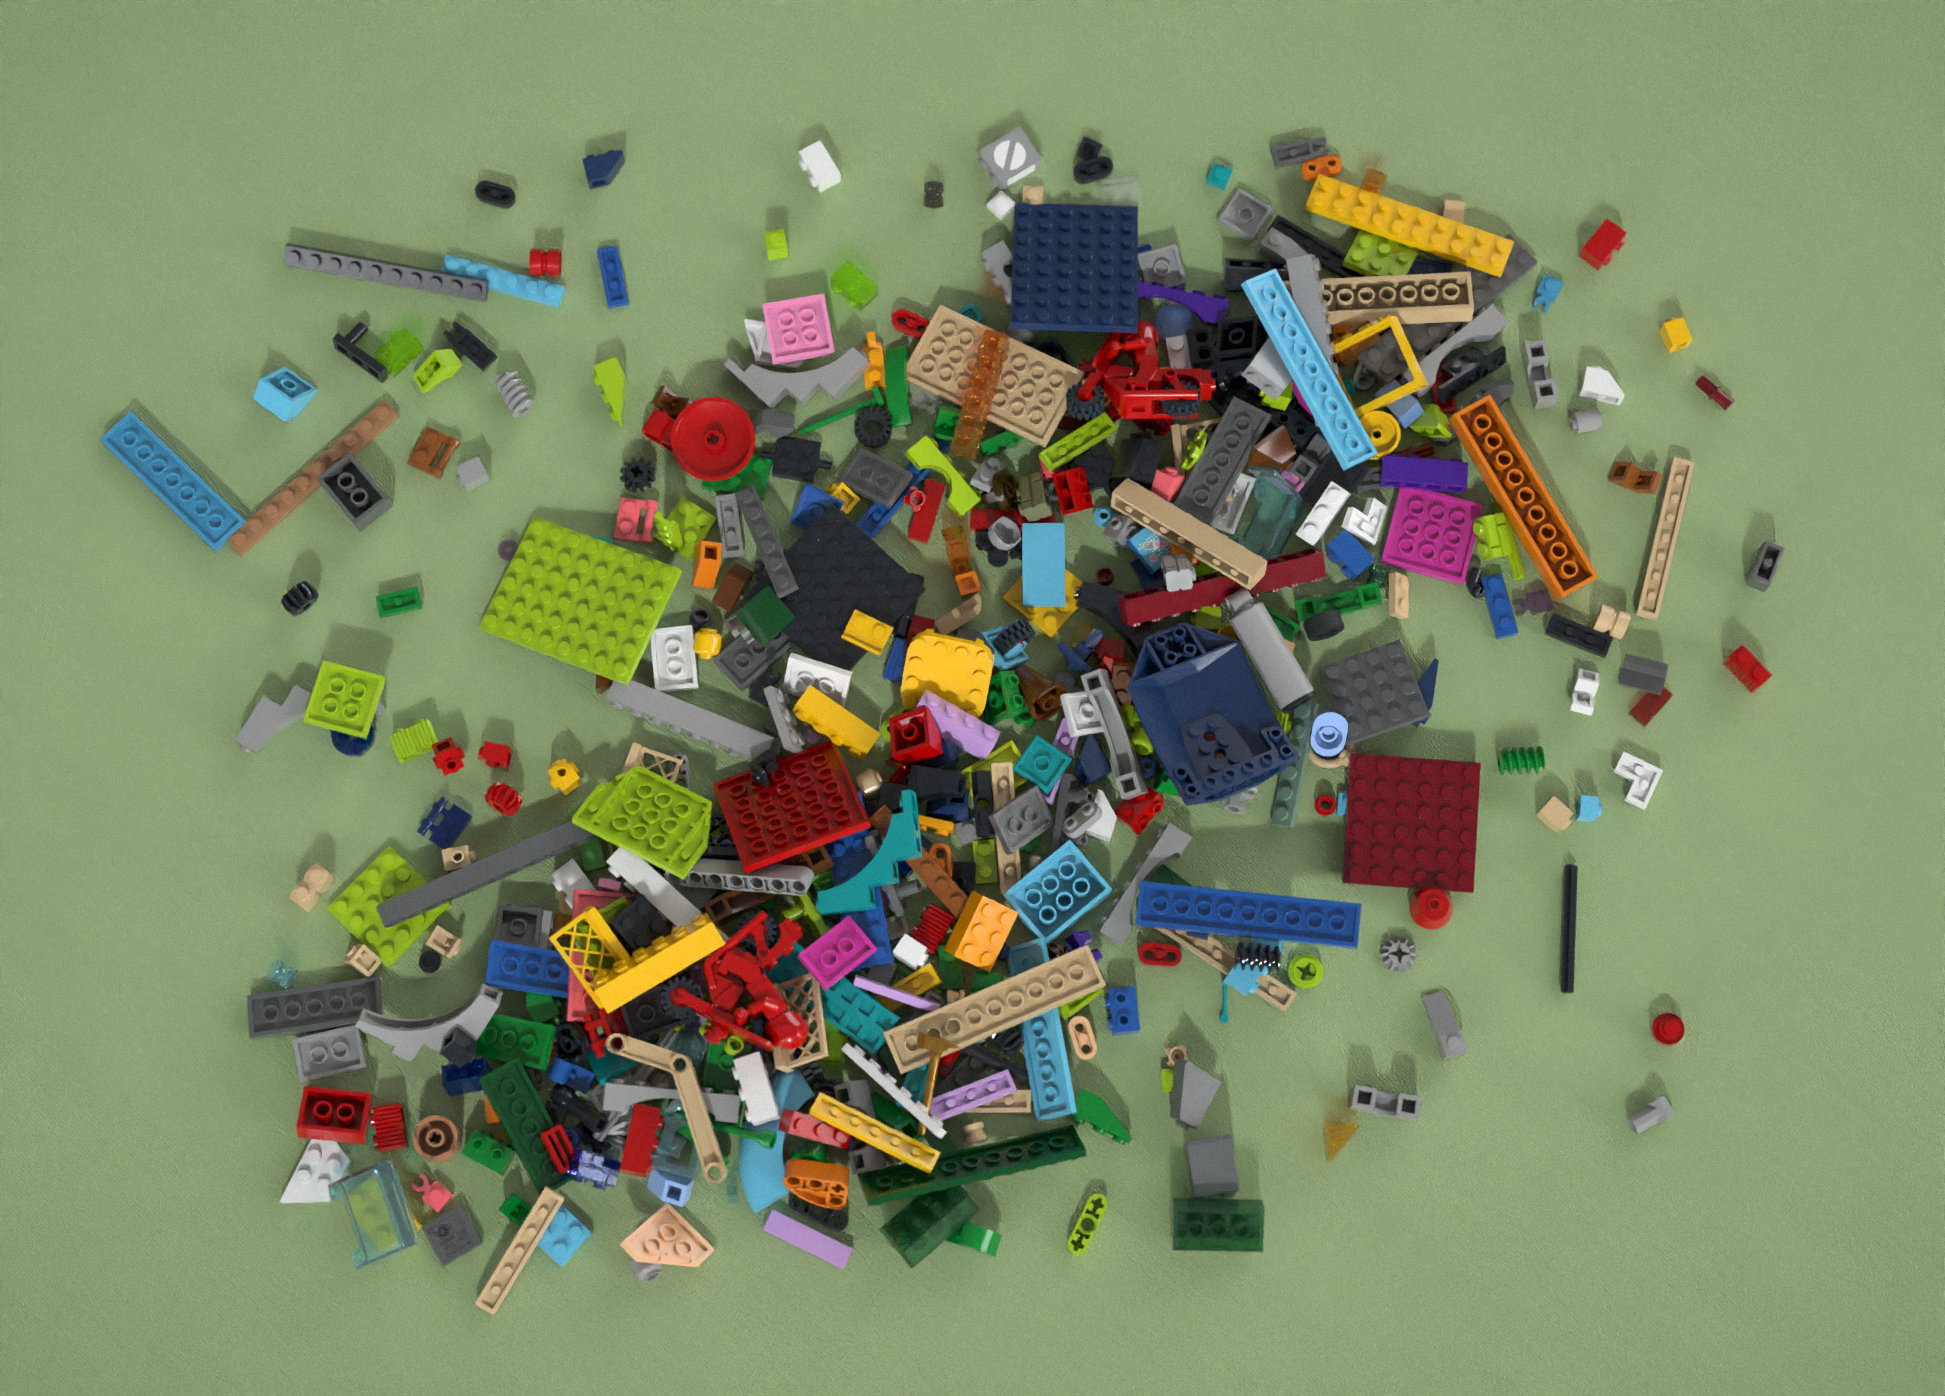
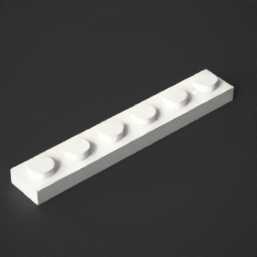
M848 1043L845 1044L841 1050L940 1139L947 1133L942 1128L944 1123L935 1115L930 1117L926 1114L928 1109L919 1101L914 1103L910 1099L912 1094L903 1086L901 1089L894 1084L897 1081L888 1073L883 1075L879 1071L881 1066L872 1058L869 1061L863 1056L866 1053L859 1046L855 1045L852 1047Z

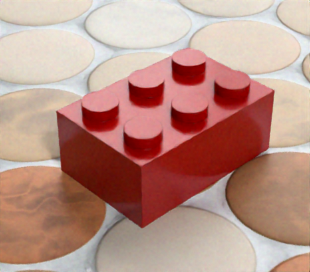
M304 1086L296 1125L298 1137L366 1145L370 1113H372L373 1107L372 1093Z

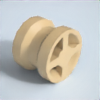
M947 989V1005L965 998V989L959 991Z
M983 1122L962 1127V1131L967 1137V1146L988 1139L987 1135L983 1132Z

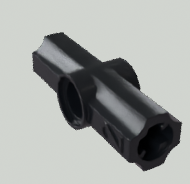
M978 770L971 772L976 837L990 838L995 836V830L988 818L993 813L990 771ZM986 800L989 802V806L981 809L977 806L978 801Z

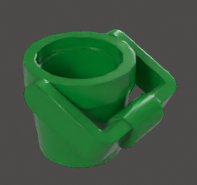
M808 1141L805 1143L804 1149L793 1151L789 1160L802 1158V1160L829 1163L827 1161V1144L818 1141Z

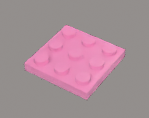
M824 294L762 304L773 365L835 354Z

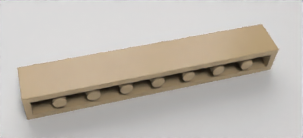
M1126 478L1112 492L1111 507L1245 588L1251 590L1265 575L1267 561L1261 556L1234 542L1226 535L1219 533L1174 504L1167 502L1157 494L1142 487L1139 483Z

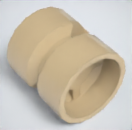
M1602 604L1592 629L1601 633L1609 631V636L1621 640L1628 627L1631 614L1621 610L1615 612L1614 608Z

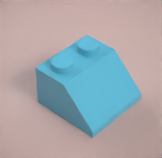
M283 367L259 380L253 399L262 407L274 413L279 419L286 422L300 414L317 393L318 389L288 368Z

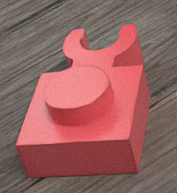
M420 1174L419 1177L424 1181L423 1186L417 1187L415 1184H412V1188L417 1192H424L425 1194L421 1199L440 1213L453 1197V1194L437 1181L430 1185L429 1179Z

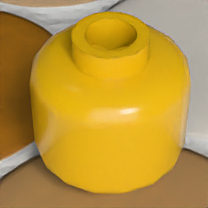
M701 628L694 635L693 651L700 654L699 658L712 659V655L720 654L722 636L717 633V630Z

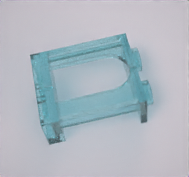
M672 1113L671 1117L665 1115V1126L656 1159L653 1160L651 1168L655 1171L697 1181L701 1162L695 1145L688 1168L667 1163L676 1131L683 1126L689 1127L688 1121L684 1120L685 1116L675 1113Z

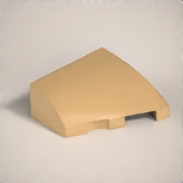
M978 593L966 602L937 619L934 624L940 633L947 635L978 616L982 605L980 595Z

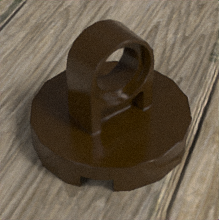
M1004 469L994 473L992 478L993 488L989 493H981L980 497L984 505L998 501L1003 510L1010 512L1018 509V504H1021L1016 494V489L1019 486L1012 474L1008 475V470Z

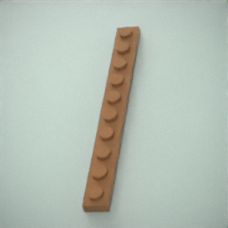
M383 400L246 521L227 540V543L242 557L321 487L316 479L349 452L355 457L399 417L398 414Z

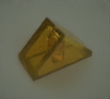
M1357 1123L1326 1125L1323 1127L1325 1155L1328 1162L1333 1160L1360 1127Z

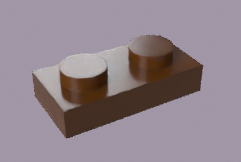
M1113 662L1111 682L1120 705H1131L1132 699L1128 691V685L1135 668V663Z

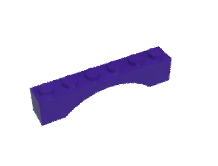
M1138 278V300L1161 298L1177 302L1193 312L1203 324L1218 327V320L1226 319L1229 300H1225V296L1213 294V297L1205 296V292L1193 290V293L1185 292V288L1173 286L1172 289L1166 288L1163 283L1152 282V285L1146 284L1143 279Z

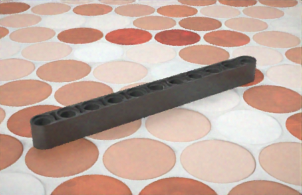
M571 820L380 903L376 906L384 928H389L599 836L573 824Z

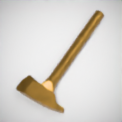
M919 1033L917 1038L918 1049L930 1050L931 1057L922 1104L928 1109L926 1114L929 1115L939 1059L942 1053L949 1048L958 1049L959 1046L937 1036ZM919 1121L917 1133L925 1135L927 1127Z

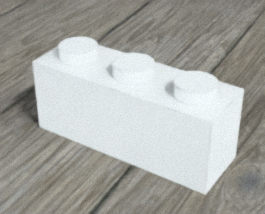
M1331 481L1296 535L1316 547L1351 493Z
M758 1051L733 1060L735 1067H732L735 1080L739 1079L741 1088H738L741 1100L746 1101L748 1109H745L748 1122H752L757 1127L781 1119L762 1054Z

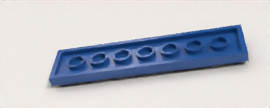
M857 792L865 810L862 792ZM869 828L827 843L828 852L835 866L831 867L834 887L856 876L873 859L864 844V837L869 833ZM880 886L874 887L876 909L840 914L841 921L850 916L877 948L875 953L851 972L894 963Z

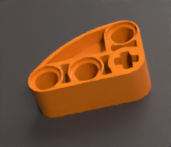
M790 1159L785 1164L783 1184L792 1193L810 1203L825 1208L841 1209L846 1205L850 1170L848 1167L839 1164Z

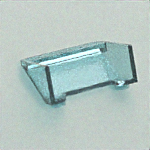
M383 1160L328 1185L329 1195L332 1200H344L359 1247L351 1252V1260L356 1270L385 1263L417 1244L418 1231L395 1165L391 1160Z

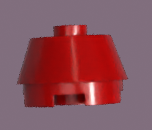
M1424 887L1416 891L1411 897L1409 911L1416 924L1422 928L1433 930L1441 928L1448 923L1452 916L1453 905L1450 897L1443 890L1436 887Z

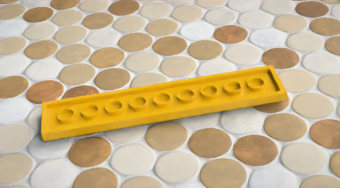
M1321 174L1318 175L1305 205V210L1500 278L1514 244V241Z

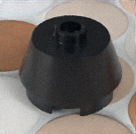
M566 1020L556 1027V1042L553 1046L562 1059L568 1058L572 1060V1063L583 1061L592 1051L590 1046L592 1042L588 1031H585L584 1022H567Z

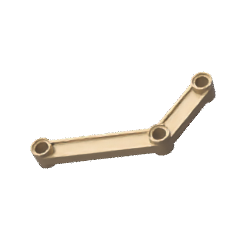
M611 1034L606 1041L607 1049L610 1052L672 1072L704 1171V1177L711 1183L723 1181L727 1176V1168L719 1149L692 1059L687 1055L624 1034ZM618 1037L623 1040V1046L619 1050L614 1047V1041ZM680 1058H683L686 1062V1067L682 1071H679L676 1067V1063ZM714 1166H717L721 1172L717 1179L713 1178L710 1173Z

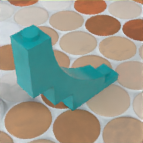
M912 790L901 791L902 797H900L899 803L904 813L892 814L886 838L871 862L860 873L845 883L817 892L818 898H816L815 904L819 914L829 916L876 909L874 887L899 883L897 861L923 858L916 792Z

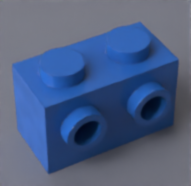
M1135 986L1108 989V995L1104 996L1105 1008H1110L1111 1016L1107 1017L1108 1031L1112 1030L1113 1036L1139 1033L1140 1023Z

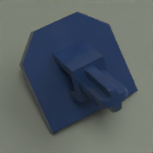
M1094 627L1086 639L1081 641L1073 651L1062 641L1057 644L1058 649L1068 660L1066 664L1073 671L1078 669L1086 674L1094 671L1086 662L1095 652V647L1103 638L1104 632L1102 629Z

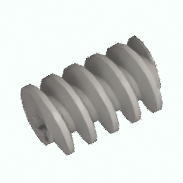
M516 371L501 373L493 379V383L496 385L497 390L500 391L501 397L504 398V403L508 405V410L512 412L513 418L524 416L534 404L533 399H528L530 393H523L527 388L525 385H521L523 382L521 378L516 379L519 376Z

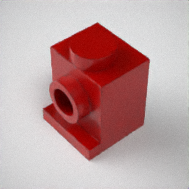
M485 741L484 746L479 749L478 759L483 760L488 767L498 768V766H501L503 771L508 772L513 750L510 746Z

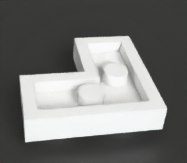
M1368 498L1363 513L1354 507L1347 509L1342 527L1368 545H1375L1387 506L1375 498Z
M1623 751L1613 772L1633 781L1624 801L1644 810L1663 770Z

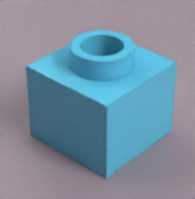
M1581 795L1577 799L1576 821L1594 822L1600 817L1602 805L1599 804V797Z

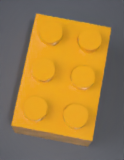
M972 890L944 950L959 959L990 972L1018 912Z

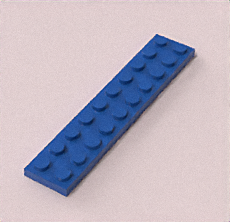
M1140 881L1135 924L1136 926L1357 949L1362 904Z

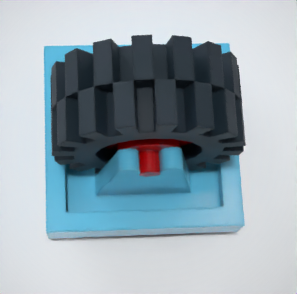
M1020 619L1010 626L1004 625L982 632L977 638L985 641L984 644L994 654V665L1000 671H1005L1023 665L1029 660L1023 649L1036 633L1026 619Z

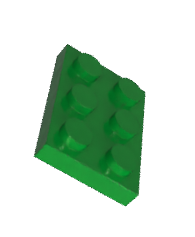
M752 456L750 462L739 474L724 481H702L701 487L705 490L734 494L754 485L761 501H764L773 461L768 458Z

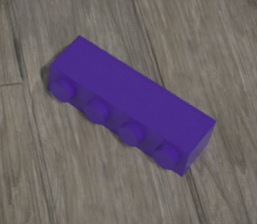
M1397 454L1383 455L1380 464L1379 486L1464 493L1467 488L1468 462H1463L1460 459L1445 461L1438 457L1421 459L1415 455L1408 457H1399Z

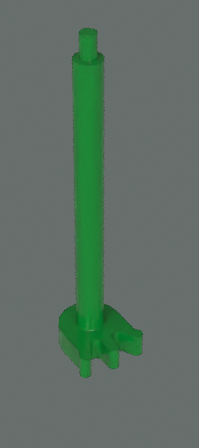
M878 387L871 388L874 398L808 424L803 429L798 430L799 434L811 432L876 404L879 408L885 406Z

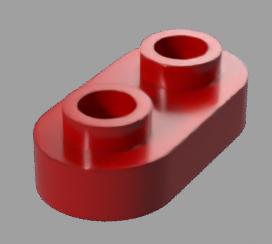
M905 309L896 310L891 318L894 329L918 340L922 338L930 323L926 318ZM901 319L906 321L904 324L898 323ZM918 328H923L924 331H923V332H918L917 329H918Z
M1148 942L1142 944L1138 950L1139 961L1147 966L1173 968L1180 963L1182 958L1180 949L1175 945ZM1150 951L1153 956L1146 958L1144 953ZM1169 953L1173 954L1174 960L1169 961L1166 955Z

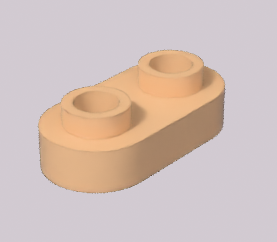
M1076 1016L1070 1020L1068 1025L1074 1051L1078 1058L1090 1060L1097 1051L1094 1035L1089 1021L1083 1016ZM1078 1024L1082 1025L1083 1031L1077 1032L1075 1026ZM1086 1045L1090 1048V1051L1084 1053L1081 1048Z

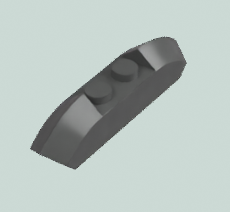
M1500 380L1489 383L1480 388L1482 396L1480 394L1476 395L1470 400V403L1473 404L1491 395L1499 408L1510 400L1514 393V381ZM1462 406L1457 409L1454 414L1464 409V407ZM1449 413L1446 414L1448 420L1453 416ZM1450 422L1451 437L1431 438L1433 444L1438 447H1447L1458 439Z

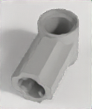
M1664 1095L1627 1118L1629 1126L1636 1135L1644 1132L1656 1123L1660 1124L1675 1115Z

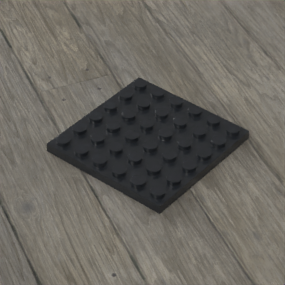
M831 503L784 553L799 589L779 598L796 618L782 632L813 660L851 671L869 652L841 638L854 610H858L892 627L923 594L926 588ZM768 572L744 596L748 601L767 585L776 594Z

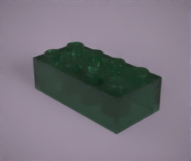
M959 1185L946 1190L918 1195L884 1224L879 1231L912 1269L979 1212L980 1208L965 1189Z
M1172 1198V1250L1263 1252L1265 1214L1263 1201L1252 1199Z

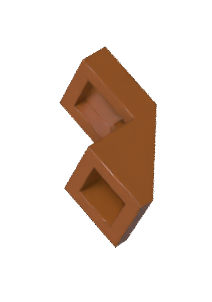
M1615 461L1608 480L1637 493L1655 494L1662 475L1658 471H1641L1633 462Z

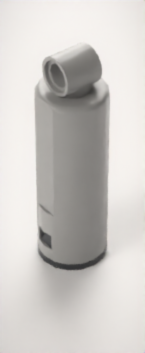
M1245 587L1225 598L1227 606L1234 615L1230 623L1283 714L1316 696L1317 694L1262 602L1254 604L1251 594Z

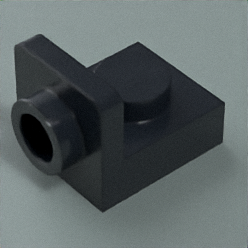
M767 749L749 762L752 779L765 787L770 785L767 776L779 768L774 752Z

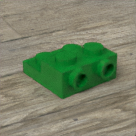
M1000 671L991 677L987 702L983 711L985 722L989 726H993L1004 719L1014 718L1024 712V699L1019 693V678L1015 671Z

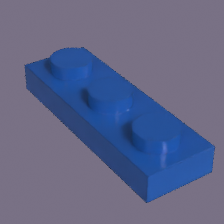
M1498 573L1481 577L1479 580L1482 588L1485 589L1484 598L1496 639L1517 635L1518 629L1502 574Z

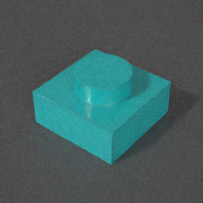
M1214 163L1206 184L1225 190L1233 169Z
M972 302L957 312L978 323L984 321V317Z

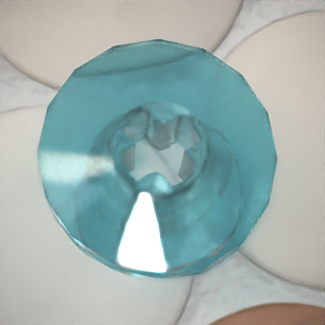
M684 1028L678 1031V1035L670 1045L669 1050L689 1056L693 1061L694 1069H696L704 1058L706 1050L705 1040L698 1031ZM680 1058L676 1066L685 1069V1060Z

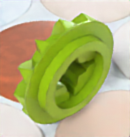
M1301 954L1290 962L1288 975L1290 981L1297 988L1307 990L1316 987L1323 977V967L1316 957L1309 954ZM1310 964L1309 972L1311 976L1307 975L1302 980V972L1299 970L1300 968L1304 969Z

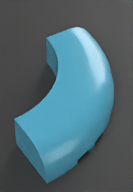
M794 1067L795 1071L790 1073L779 1070L770 1079L781 1116L784 1108L800 1112L808 1103L815 1099L814 1093L797 1067ZM745 1118L742 1127L756 1132L770 1130L777 1133L776 1143L771 1150L763 1148L761 1144H758V1141L740 1137L738 1158L740 1177L747 1201L754 1214H757L791 1192L783 1184L785 1170L783 1150L787 1133L778 1130L780 1119L756 1127Z

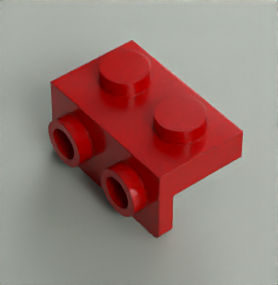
M1148 786V793L1129 800L1125 799L1114 811L1117 819L1129 826L1136 835H1139L1148 826L1149 822L1165 805L1160 795Z

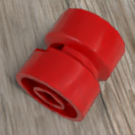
M531 249L529 254L530 275L543 276L546 272L548 276H561V249H549L547 252L544 249Z

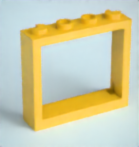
M1388 314L1377 319L1378 323L1372 326L1370 324L1364 325L1359 328L1358 333L1354 335L1352 333L1340 338L1341 342L1334 345L1335 354L1333 356L1391 327L1415 379L1355 409L1340 374L1336 375L1337 381L1341 384L1342 390L1359 419L1366 413L1377 411L1428 386L1397 316L1389 317Z

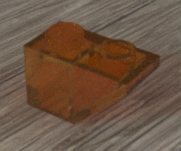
M962 525L941 530L952 578L973 571L967 539Z

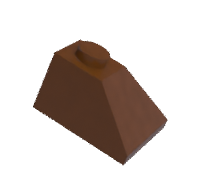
M1281 425L1253 447L1245 468L1247 472L1278 475L1282 471H1288L1294 465L1293 460L1296 451L1284 425Z

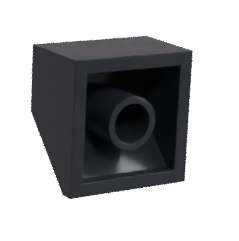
M1146 438L1121 439L1110 479L1123 482L1126 478H1129L1139 483L1142 487L1151 490L1164 443Z

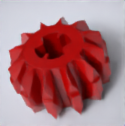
M499 781L494 782L485 794L486 803L501 815L513 816L518 812L523 802L522 796L518 794V791Z

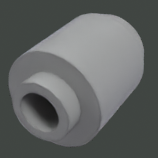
M1599 411L1577 412L1572 414V418L1569 419V425L1576 434L1595 431L1602 427V417Z

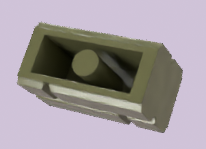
M1038 471L1030 474V476L1019 478V488L1016 489V494L1021 501V504H1018L1021 516H1025L1029 522L1051 516L1052 509L1048 483L1043 474Z

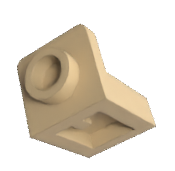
M356 944L349 947L343 960L346 964H351L366 978H369L381 963V959L364 944Z

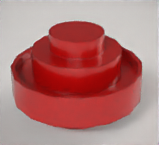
M1662 1013L1652 1022L1651 1034L1655 1041L1661 1045H1674L1684 1036V1023L1675 1014Z

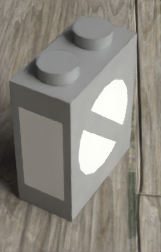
M1021 127L981 149L977 160L980 168L983 171L986 170L989 174L988 178L994 187L997 186L1000 191L1042 167L1041 156Z

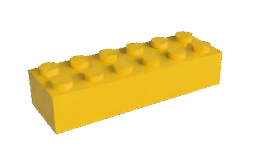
M700 913L690 920L691 923L675 927L671 931L672 934L667 937L661 936L655 939L650 947L636 950L632 954L633 957L626 961L625 959L619 960L613 965L614 968L611 970L597 973L591 983L607 1013L725 945L708 914L703 915Z

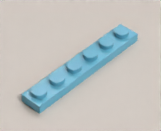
M446 255L441 271L488 279V289L557 308L560 307L565 292V287L450 255Z

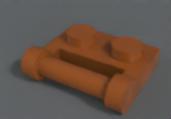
M427 426L407 463L422 472L441 479L445 466L461 443L457 439L448 437ZM444 443L447 444L448 446L446 447L436 467L432 468L431 466L435 461L438 453L440 452L442 446L444 445Z

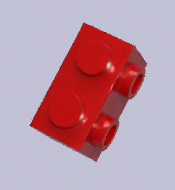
M1083 466L1052 474L1062 515L1094 507Z

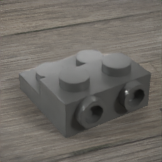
M515 904L499 905L494 941L539 948L543 907L536 905L522 907Z

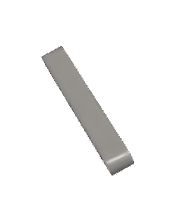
M699 858L684 880L668 871L665 872L664 877L668 883L677 886L801 896L808 891L814 879V873L805 866L770 864L745 873L741 861Z

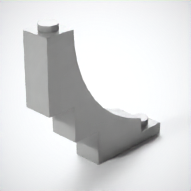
M852 347L830 364L807 372L780 373L766 370L753 364L746 370L740 362L736 361L734 363L731 359H728L724 366L770 410H773L788 393L804 406L822 389L836 402L870 367V364L867 360L869 357L863 350L859 349L857 351Z
M295 684L282 706L263 696L235 739L240 744L239 748L248 754L251 752L259 754L276 734L304 718L311 693ZM378 702L375 713L382 716L386 708Z

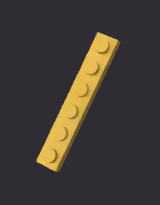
M821 1092L809 1112L810 1115L928 1174L931 1173L941 1153Z

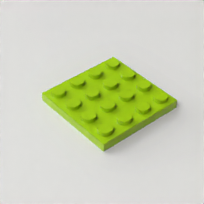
M388 846L326 909L362 944L381 959L380 961L389 969L451 905L449 903L443 904L400 924L384 928L376 906L427 883Z

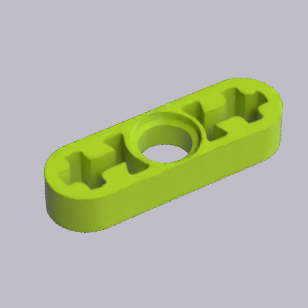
M1093 1194L1089 1197L1067 1242V1248L1071 1254L1081 1255L1086 1251L1107 1208V1199L1103 1195ZM1099 1198L1102 1200L1103 1208L1097 1209L1095 1215H1099V1218L1096 1219L1093 1215L1086 1214L1085 1212L1087 1209L1091 1212L1094 1206L1091 1201H1096ZM1085 1218H1090L1094 1222V1227L1090 1231H1085L1081 1227V1221ZM1079 1230L1080 1233L1089 1235V1238L1087 1240L1083 1237L1081 1242L1084 1246L1083 1249L1079 1248L1075 1251L1073 1250L1074 1245L1071 1242L1072 1240L1077 1241L1079 1234H1075V1232Z

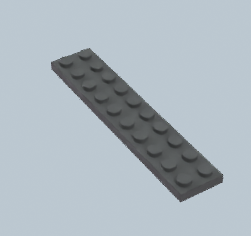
M1509 234L1505 238L1514 241L1501 278L1469 266L1462 271L1471 273L1474 302L1473 317L1480 309L1490 304L1537 266L1538 261ZM1465 321L1401 324V327L1416 360H1418L1422 355H1427L1436 344L1442 343L1451 332L1458 330ZM1392 328L1358 356V359L1384 385H1388L1393 379L1396 380L1409 367Z

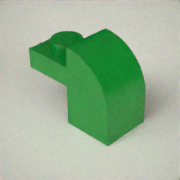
M952 1220L946 1241L996 1257L1002 1235L971 1223Z

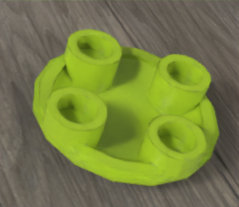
M1198 430L1194 441H1188L1184 449L1187 454L1180 463L1181 468L1188 470L1200 459L1206 444V432Z

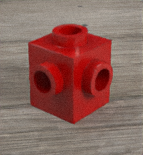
M452 737L431 745L435 757L432 758L437 770L442 769L444 775L456 773L465 767L462 761L465 758L461 746L456 747Z

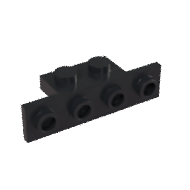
M1472 346L1442 365L1441 373L1450 380L1439 386L1440 403L1444 404L1506 364V348L1501 346L1486 356Z

